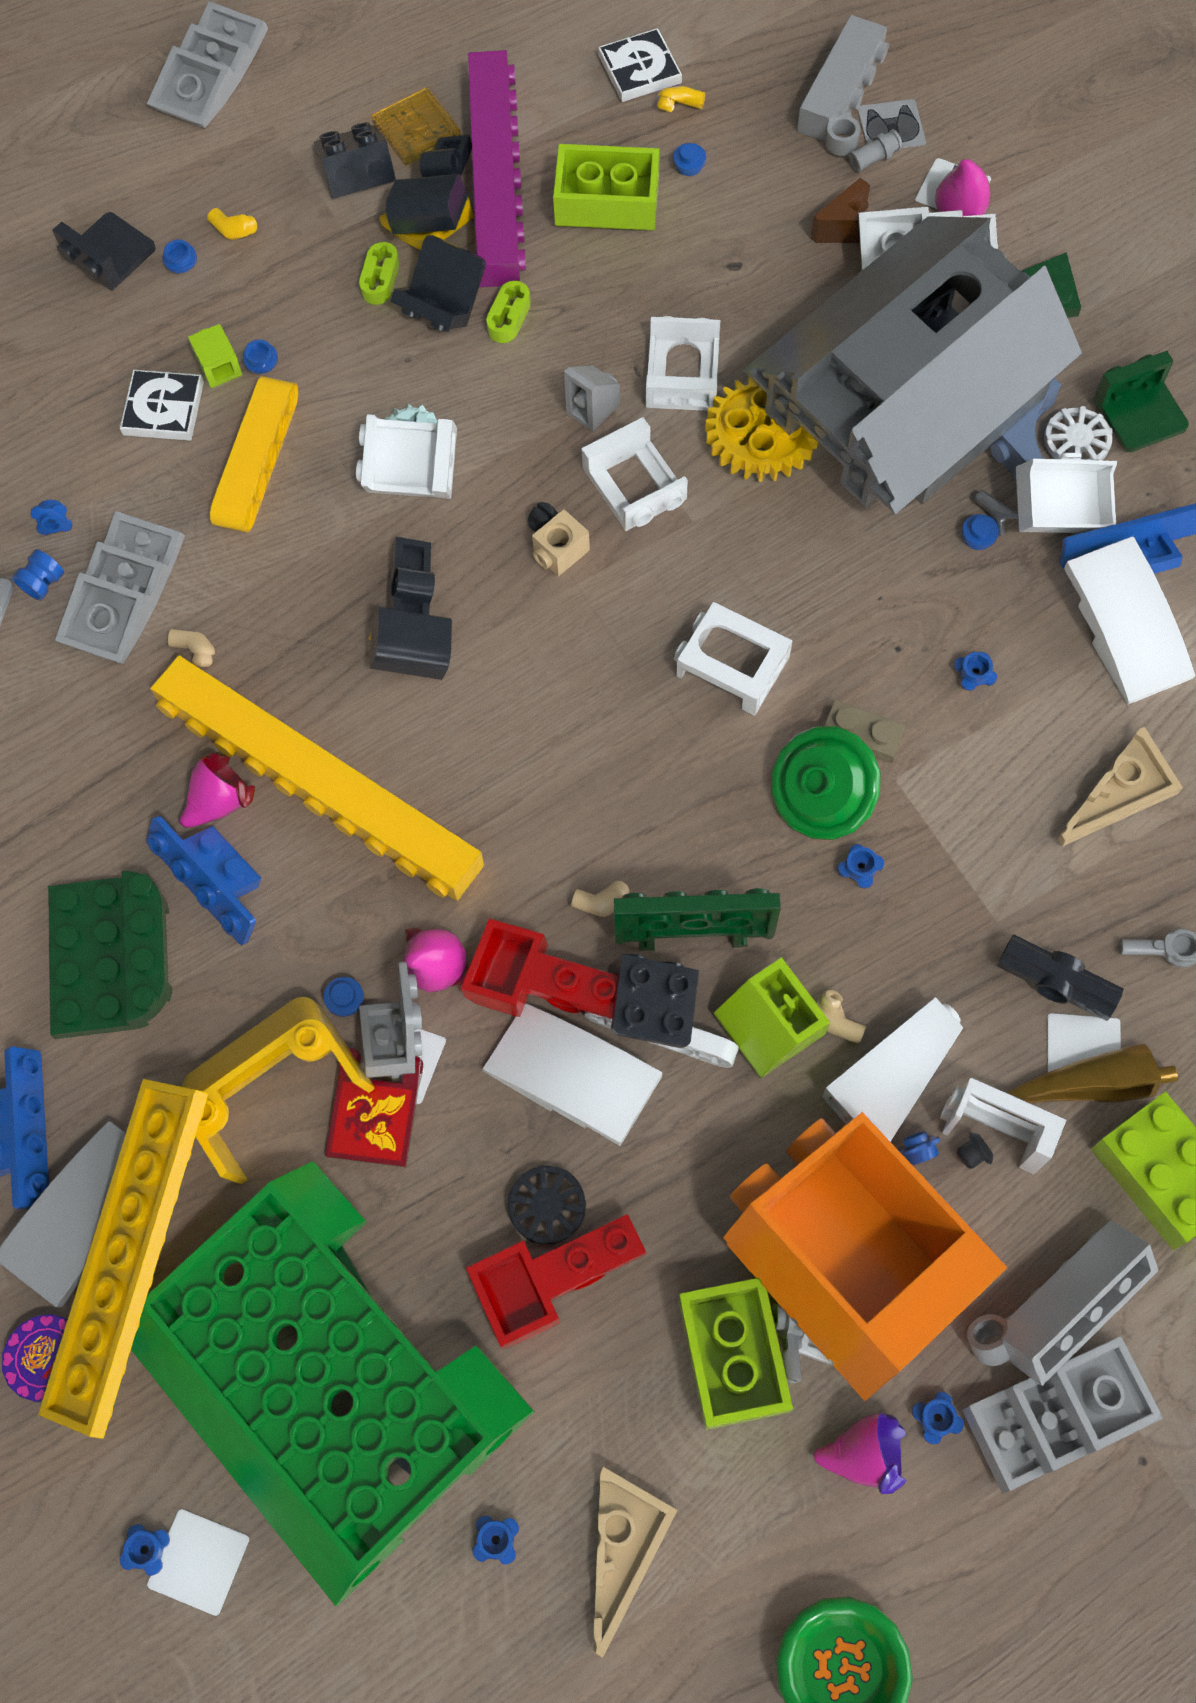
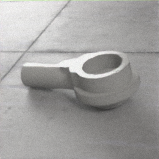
M1176 929L1168 933L1164 940L1121 939L1120 953L1121 955L1164 956L1171 965L1187 968L1196 964V934L1187 929Z
M774 1303L771 1311L775 1329L778 1330L779 1336L783 1339L784 1353L782 1354L787 1383H798L802 1381L799 1349L802 1348L804 1332L797 1325L798 1322L794 1318L792 1319L778 1303Z

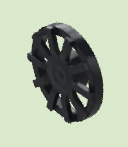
M538 1166L522 1174L515 1182L508 1197V1211L513 1226L525 1239L540 1245H554L567 1240L579 1229L585 1216L586 1200L580 1183L567 1170L554 1166ZM546 1174L558 1175L552 1188L547 1186ZM537 1175H540L541 1189L539 1190L528 1181ZM565 1178L573 1187L560 1194L558 1189ZM522 1185L533 1194L532 1198L517 1196ZM576 1193L578 1194L579 1206L563 1203L564 1199ZM515 1203L530 1205L531 1209L516 1215ZM563 1211L578 1213L572 1225L562 1216ZM533 1215L536 1219L528 1232L519 1222ZM558 1220L567 1230L554 1236L553 1222ZM541 1222L547 1225L548 1237L535 1235Z

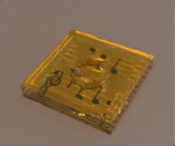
M428 87L371 114L373 124L378 127L387 143L405 166L419 160L422 151L434 150L439 137L461 135L460 128Z

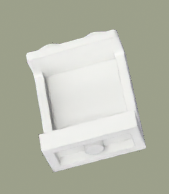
M367 414L366 424H361L359 432L360 446H364L363 460H358L357 481L361 482V486L369 493L451 499L457 437L455 423L453 420L438 419V424L378 419L375 415Z

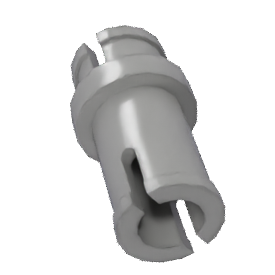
M894 129L886 134L879 133L875 135L872 142L849 153V161L852 168L857 173H860L863 169L880 160H889L894 152L902 149L901 137Z

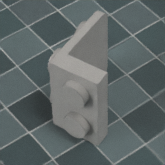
M405 961L398 962L399 1002L359 1006L366 1078L415 1073V1056H422L420 1031L414 1032V1030L422 1029L420 1004L411 1000L418 998L416 974H408L407 962Z

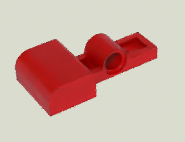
M489 918L461 986V991L468 1000L482 1007L520 1017L528 996L533 995L546 999L549 1004L565 1012L579 1013L583 1010L612 1019L618 975L547 955L545 952L548 943L544 934Z
M626 1214L533 1260L523 1240L467 1267L466 1270L501 1349H506L560 1323L551 1302L552 1300L599 1281L606 1274L645 1256L646 1250L629 1215Z

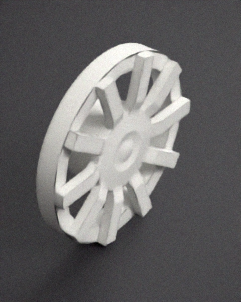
M1085 406L1080 408H1064L1050 418L1044 433V442L1048 452L1054 459H1061L1060 455L1068 450L1071 453L1087 452L1090 458L1081 460L1102 461L1111 448L1113 432L1103 415L1088 410ZM1072 416H1079L1078 423L1074 422ZM1065 418L1069 426L1067 427L1058 421ZM1085 418L1091 420L1087 425L1084 424ZM1096 424L1101 428L1099 430L1092 431V428ZM1055 427L1062 430L1065 434L1051 435V430ZM1105 436V442L1094 439V437ZM1062 440L1063 445L1057 450L1052 441ZM1091 445L1100 447L1103 450L1096 455Z

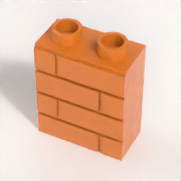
M861 1112L837 1133L823 1118L812 1124L786 1150V1153L797 1166L781 1178L768 1163H765L746 1178L729 1197L741 1210L742 1215L723 1238L727 1241L726 1245L756 1279L759 1278L762 1281L763 1287L785 1312L798 1322L797 1325L828 1360L831 1359L836 1370L859 1396L866 1401L909 1364L1008 1267L870 1119Z

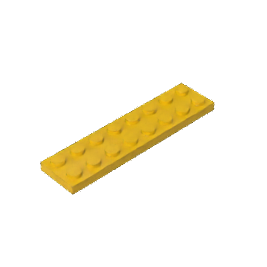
M143 1079L41 1403L39 1416L86 1436L104 1439L108 1422L113 1413V1406L119 1386L126 1370V1363L132 1343L139 1327L146 1297L152 1285L153 1274L160 1251L165 1242L166 1231L173 1208L178 1199L187 1162L191 1156V1149L197 1129L203 1117L208 1093Z

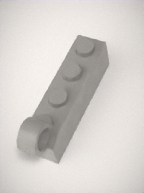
M853 15L849 17L800 107L797 132L824 141L826 148L838 156L849 155L850 152L857 149L860 125L856 119L851 117L852 109L857 110L864 95L865 85L870 86L874 79L877 62L883 63L889 47V43L885 42L887 27ZM846 134L850 137L842 138L837 135Z
M1110 1220L1098 1232L1092 1234L1087 1243L1076 1254L1064 1261L1050 1279L1041 1287L1035 1289L1029 1299L1012 1315L1004 1319L998 1315L987 1314L976 1318L969 1325L967 1339L976 1359L988 1366L1001 1365L1010 1359L1014 1366L1040 1385H1043L1158 1272L1150 1244ZM989 1336H1001V1338L993 1344H981Z

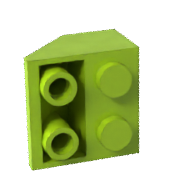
M782 957L748 979L714 1012L715 1018L732 1041L738 1045L740 1052L760 1079L826 1035L830 1024L829 1019Z

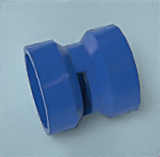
M35 549L28 557L26 567L19 568L13 574L12 580L26 594L42 601L48 594V585L52 582H58L63 576L64 570L49 555Z

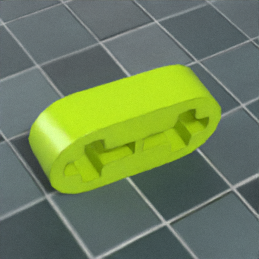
M376 243L367 252L359 285L363 299L369 304L379 305L385 303L392 294L399 270V257L396 247L391 243ZM383 257H388L385 258L382 267H380L378 261H382ZM380 280L381 285H378L375 290H371L375 287L376 281Z
M510 281L505 283L499 290L486 319L488 335L493 341L508 343L517 336L531 305L530 291L526 284L520 281ZM516 296H520V297H521V298H516L515 301H514V303H513V305L510 306V301H509V299H510V300H513ZM505 318H507L508 325L504 324L502 328H497V326H501Z

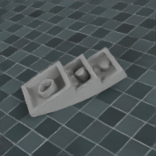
M209 1L199 24H190L180 48L172 47L147 105L155 110L206 128L227 102L254 59L268 30L266 23Z
M115 511L104 543L99 541L96 543L86 574L81 572L78 574L55 641L124 664L158 603L185 535L179 531Z
M108 1121L49 1184L0 1246V1264L55 1307H62L80 1282L126 1135L124 1130L111 1121Z
M1121 1336L1068 1360L1043 1385L1029 1378L962 1409L1002 1494L1012 1491L1044 1474L1053 1472L1087 1454L1096 1452L1163 1419Z

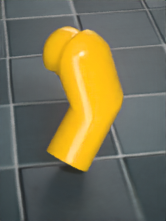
M685 86L663 88L658 94L657 107L660 110L672 112L674 104L677 102L702 109L706 93Z
M219 208L212 209L207 215V220L229 240L253 235L257 230V222L252 216L239 214L227 217Z

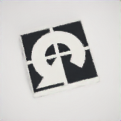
M658 28L598 47V56L621 102L682 83V74Z
M133 370L120 425L122 434L126 436L191 441L204 384L202 375Z

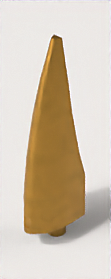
M1140 1044L1086 1058L1055 1069L1016 1087L1007 1094L1029 1104L1057 1101L1119 1103L1156 1096L1160 1084L1178 1081V1073L1174 1065L1158 1068L1149 1047L1146 1044Z

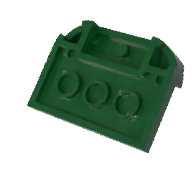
M122 871V877L48 886L50 1035L54 1039L135 1030L148 1026V1021L153 1019L162 1010L166 1001L170 1002L172 996V986L168 982L166 914H169V907L160 890L146 874L132 871Z
M763 888L750 889L745 894H728L725 890H711L705 892L704 895L687 896V893L681 891L667 892L663 897H646L643 893H628L623 895L622 898H614L615 942L618 945L625 942H639L640 951H655V939L732 936L733 948L748 947L747 938L764 937L765 939H772L774 937L781 910L780 893H770L769 890Z

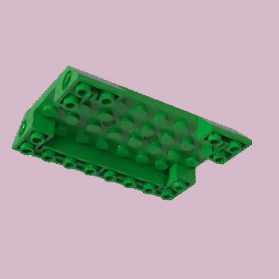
M312 1161L270 1181L147 1295L131 1351L335 1607H338L405 1541L401 1536L463 1474L472 1475L535 1411L478 1346H474L438 1371L430 1365L330 1250L331 1248L337 1251L367 1221L316 1163ZM233 1263H241L244 1269L242 1280L234 1286H228L224 1281L225 1270ZM286 1326H294L298 1333L296 1344L289 1350H281L277 1344L278 1333ZM348 1391L353 1397V1407L347 1415L338 1417L332 1410V1400L337 1393ZM404 1458L410 1464L411 1474L407 1482L396 1486L390 1481L388 1470L394 1460Z

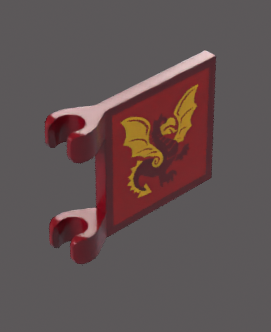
M349 1048L354 1058L360 1064L361 1054L356 1049ZM415 1056V1073L403 1074L402 1084L370 1080L375 1087L370 1093L354 1084L339 1062V1077L325 1157L407 1167L418 1091L424 1068L423 1060L420 1057Z

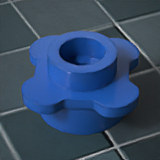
M45 500L31 509V517L36 519L37 522L36 530L42 535L57 533L60 530L68 532L72 528V521L67 519L66 516L67 507L59 501Z
M973 652L965 658L959 657L955 661L954 668L960 672L962 677L961 686L965 690L972 691L976 686L983 684L991 686L995 684L997 674L992 671L993 663L987 653ZM977 669L979 673L975 674L972 670Z
M855 844L850 847L846 861L839 864L838 872L840 876L850 877L857 882L860 888L866 889L872 886L873 877L876 872L883 869L884 860L871 849ZM862 863L865 868L859 869L857 865Z
M926 1131L918 1132L904 1138L905 1146L898 1148V1151L912 1165H916L936 1157L939 1154L936 1144L941 1140L933 1135L928 1136Z
M945 1392L937 1393L933 1400L925 1404L922 1402L916 1403L912 1409L913 1418L920 1421L924 1429L923 1437L929 1444H938L943 1436L949 1433L958 1434L963 1429V1419L957 1416L956 1409L952 1405V1398ZM935 1414L941 1415V1422L938 1423L934 1420Z
M487 1515L480 1517L476 1522V1529L479 1532L477 1544L473 1547L475 1559L479 1562H484L487 1559H497L504 1565L512 1563L516 1558V1551L513 1545L514 1536L519 1532L518 1523L512 1518H507L505 1521H494ZM495 1535L500 1537V1542L497 1545L492 1543V1537Z
M141 1524L133 1525L127 1532L128 1539L125 1542L123 1554L120 1556V1564L125 1570L133 1568L143 1569L149 1576L156 1575L163 1568L161 1558L164 1548L170 1543V1536L165 1530L152 1532L145 1530ZM144 1545H147L149 1548L147 1554L141 1552V1548Z

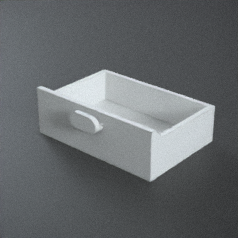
M1063 453L1060 455L1061 459H1031L1016 466L1019 532L1085 533L1116 524L1113 473L1117 466V461L1081 460V453Z

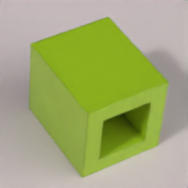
M220 324L202 329L198 333L188 336L195 358L210 388L243 376L236 354Z

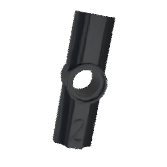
M1015 934L1010 938L997 967L1035 985L1036 991L1048 1000L1060 1004L1071 1003L1105 1021L1111 1018L1123 995L1124 988L1085 970L1083 962L1073 955L1061 951H1053L1051 953Z

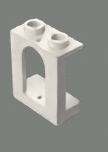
M671 316L651 317L648 375L646 379V408L708 411L709 407H713L714 397L717 394L721 320L674 318ZM686 344L698 350L701 358L700 378L665 376L666 357L671 348Z
M644 417L582 448L583 470L625 531L635 526H644L654 516L666 510H674L687 500V478L684 476L677 479L650 441V426ZM636 456L659 490L629 504L606 470Z
M713 602L706 613H699L692 627L694 634L689 642L682 641L675 653L674 661L677 662L676 677L682 679L685 672L688 671L742 698V710L755 716L790 658L792 640ZM720 627L769 650L753 678L702 652L700 648L712 628Z
M973 1078L968 1080L963 1089L956 1086L952 1096H949L940 1119L946 1121L942 1134L947 1136L961 1119L962 1115H965L1027 1143L1028 1145L1019 1168L1031 1174H1035L1052 1158L1066 1123V1119ZM976 1098H979V1099H981V1100H983V1101H985V1102H988V1103H990V1104H992V1105H994V1106H997V1107H999V1108H1001V1109H1003V1110H1006V1111H1008V1112H1010V1113H1012V1114H1015V1115H1017V1116H1019V1117H1021V1118H1024V1119H1026V1120H1028V1121H1030V1122H1033V1123L1037 1124L1038 1126H1035V1125H1033V1124H1030V1123H1028V1122H1026V1121H1024V1120H1021V1119H1019V1118H1017V1117H1015V1116H1012V1115H1010V1114H1008V1113H1006V1112H1003V1111H1001V1110H999V1109H997V1108H994V1107H992V1106H990V1105H988V1104H985V1103L979 1101V1100L976 1099Z

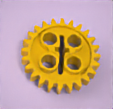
M750 377L748 378V385L744 386L739 380H735L734 391L724 387L723 396L714 397L713 407L708 408L705 432H707L706 443L712 445V456L720 455V466L731 463V474H735L740 469L744 470L745 480L752 473H757L759 482L763 481L764 474H770L773 481H777L779 471L790 477L792 466L801 470L803 469L804 459H812L813 449H817L818 441L801 425L794 433L788 435L765 413V408L760 407H766L767 393Z

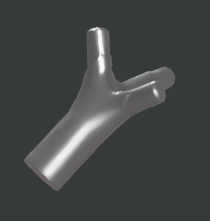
M981 490L976 495L974 501L992 515L999 527L998 536H1004L1005 519H1019L1018 511L1008 508L985 490Z

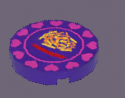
M53 1314L35 1316L20 1324L9 1336L2 1353V1372L7 1385L19 1397L42 1403L68 1319Z

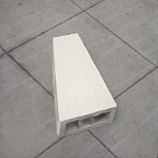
M935 997L827 1086L822 1098L846 1125L863 1112L891 1142L962 1031L963 1027L960 1024L959 1015L950 1005L946 1003L942 1005Z

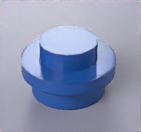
M685 143L674 151L673 163L682 175L694 176L704 167L706 152L697 144Z
M177 239L169 242L164 248L162 258L165 267L169 271L184 273L195 266L197 254L188 242Z
M254 340L245 347L243 362L250 372L264 374L276 366L278 355L275 348L267 341Z
M983 514L969 517L962 527V536L965 543L975 550H983L992 546L999 535V527L996 521Z
M340 977L328 984L324 992V1003L327 1009L339 1017L355 1014L359 1010V1006H362L364 1002V992L361 985L349 977Z

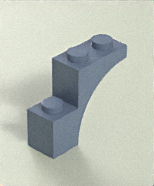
M1055 378L1052 379L1045 398L988 447L995 460L1003 463L1013 474L1016 483V466L1031 459H1043L1036 441L1035 424L1048 409L1054 406L1061 384Z

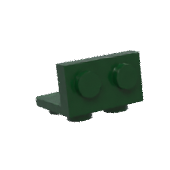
M1167 350L1156 355H1145L1136 362L1123 367H1112L1102 376L1094 396V401L1126 452H1134L1185 433L1189 426L1187 418L1164 383L1174 362Z

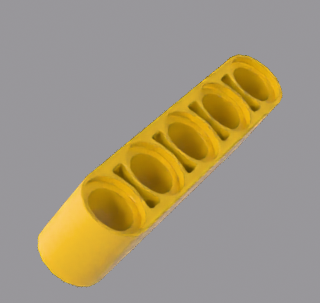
M264 376L258 379L211 505L210 520L212 525L242 532L251 531L298 401L297 383Z

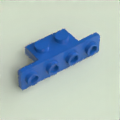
M1196 503L1066 537L1062 542L1059 563L1064 569L1067 561L1133 536L1154 574L1178 568L1181 566L1183 556L1172 540L1196 534Z
M161 816L152 818L146 838V843L152 853L163 860L172 870L175 878L185 884L196 896L199 904L217 919L228 935H231L241 946L248 943L256 919L237 898L257 889L262 878L213 826L182 840Z
M12 1046L4 1050L6 1087L0 1089V1177L11 1173L12 1205L16 1209L29 1210L49 1186L42 1058L40 1051Z

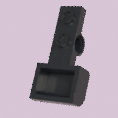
M469 135L439 137L434 150L422 151L420 155L419 167L422 177L396 179L386 201V216L393 235L456 230L468 199L461 175L472 150V142Z
M395 537L392 544L390 608L378 606L372 618L370 669L439 680L444 678L448 670L451 658L452 619L429 615L430 602L435 586V574L431 572V542Z

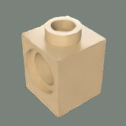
M565 509L532 535L534 559L543 569H551L558 577L590 551L589 531ZM556 543L565 544V545L562 546V547H554V546H552V545H554V544H556Z

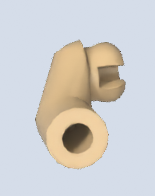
M170 629L168 634L169 647L189 649L193 653L192 662L195 666L209 667L212 665V655L215 654V648L204 634Z

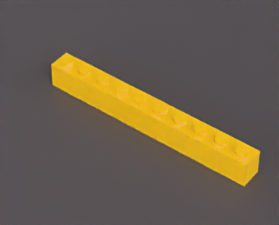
M180 655L150 688L158 701L156 707L164 715L171 719H174L176 716L186 722L185 726L199 738H203L205 735L215 741L214 745L219 751L230 758L235 754L244 760V766L256 776L262 777L265 774L273 779V784L279 791L289 797L293 794L304 800V806L315 815L321 817L325 814L335 820L333 824L342 833L349 837L356 834L365 840L364 845L371 852L379 857H383L386 854L395 860V866L407 876L413 878L415 874L427 881L426 886L437 896L445 898L448 895L455 901H458L484 867L481 851Z

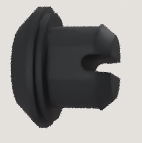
M539 502L537 507H533L528 516L529 527L534 532H537L554 518L558 512L551 504Z
M970 1132L968 1136L970 1140L958 1148L957 1154L965 1166L970 1169L975 1168L984 1161L991 1165L994 1156L980 1134Z

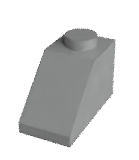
M593 365L568 367L564 371L566 414L594 432L620 405V384L610 373H603Z

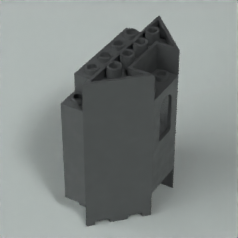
M927 216L743 369L767 393L765 413L788 435L794 433L801 425L843 465L840 484L864 507L875 498H878L896 515L914 499L918 500L921 504L926 502L1045 398L1052 379L1082 354L1046 266L1044 265L1031 277L1027 273L1019 271L1007 260L1001 250L993 248L985 240L991 218ZM944 282H947L971 305L939 332L935 333L911 310Z

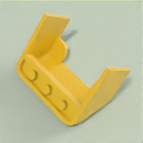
M298 997L291 1000L185 1077L182 1087L208 1093L203 1117L200 1120L195 1137L220 1177L238 1184H243L248 1180L218 1133L224 1128L229 1117V1109L225 1100L291 1053L303 1061L313 1062L323 1058L332 1051L354 1084L368 1093L375 1089L370 1079L366 1078V1073L354 1058L322 1007L314 1000L307 997Z

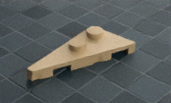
M1145 727L1137 731L1124 751L1118 756L1111 768L1102 777L1086 801L1058 836L1057 840L1062 847L1175 796L1182 790V785Z
M605 1467L600 1472L593 1652L602 1658L678 1511Z

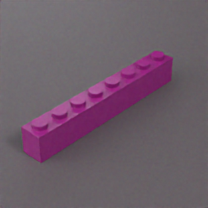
M507 50L468 52L477 255L483 257L486 261L480 288L499 287L510 281H520V271H526L525 249L518 250V243H525L523 222H517V216H523L522 195H515V189H522L520 168H514V163H520L519 141L513 142L512 137H519L517 115L511 116V111H517L516 90H510V86L516 85L515 65H508Z

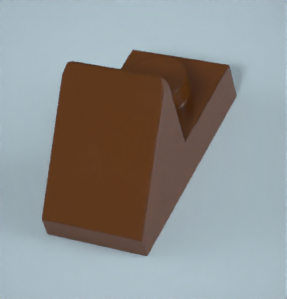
M859 178L819 211L813 218L811 240L815 243H860L859 213L866 212L868 208L870 185L862 178Z

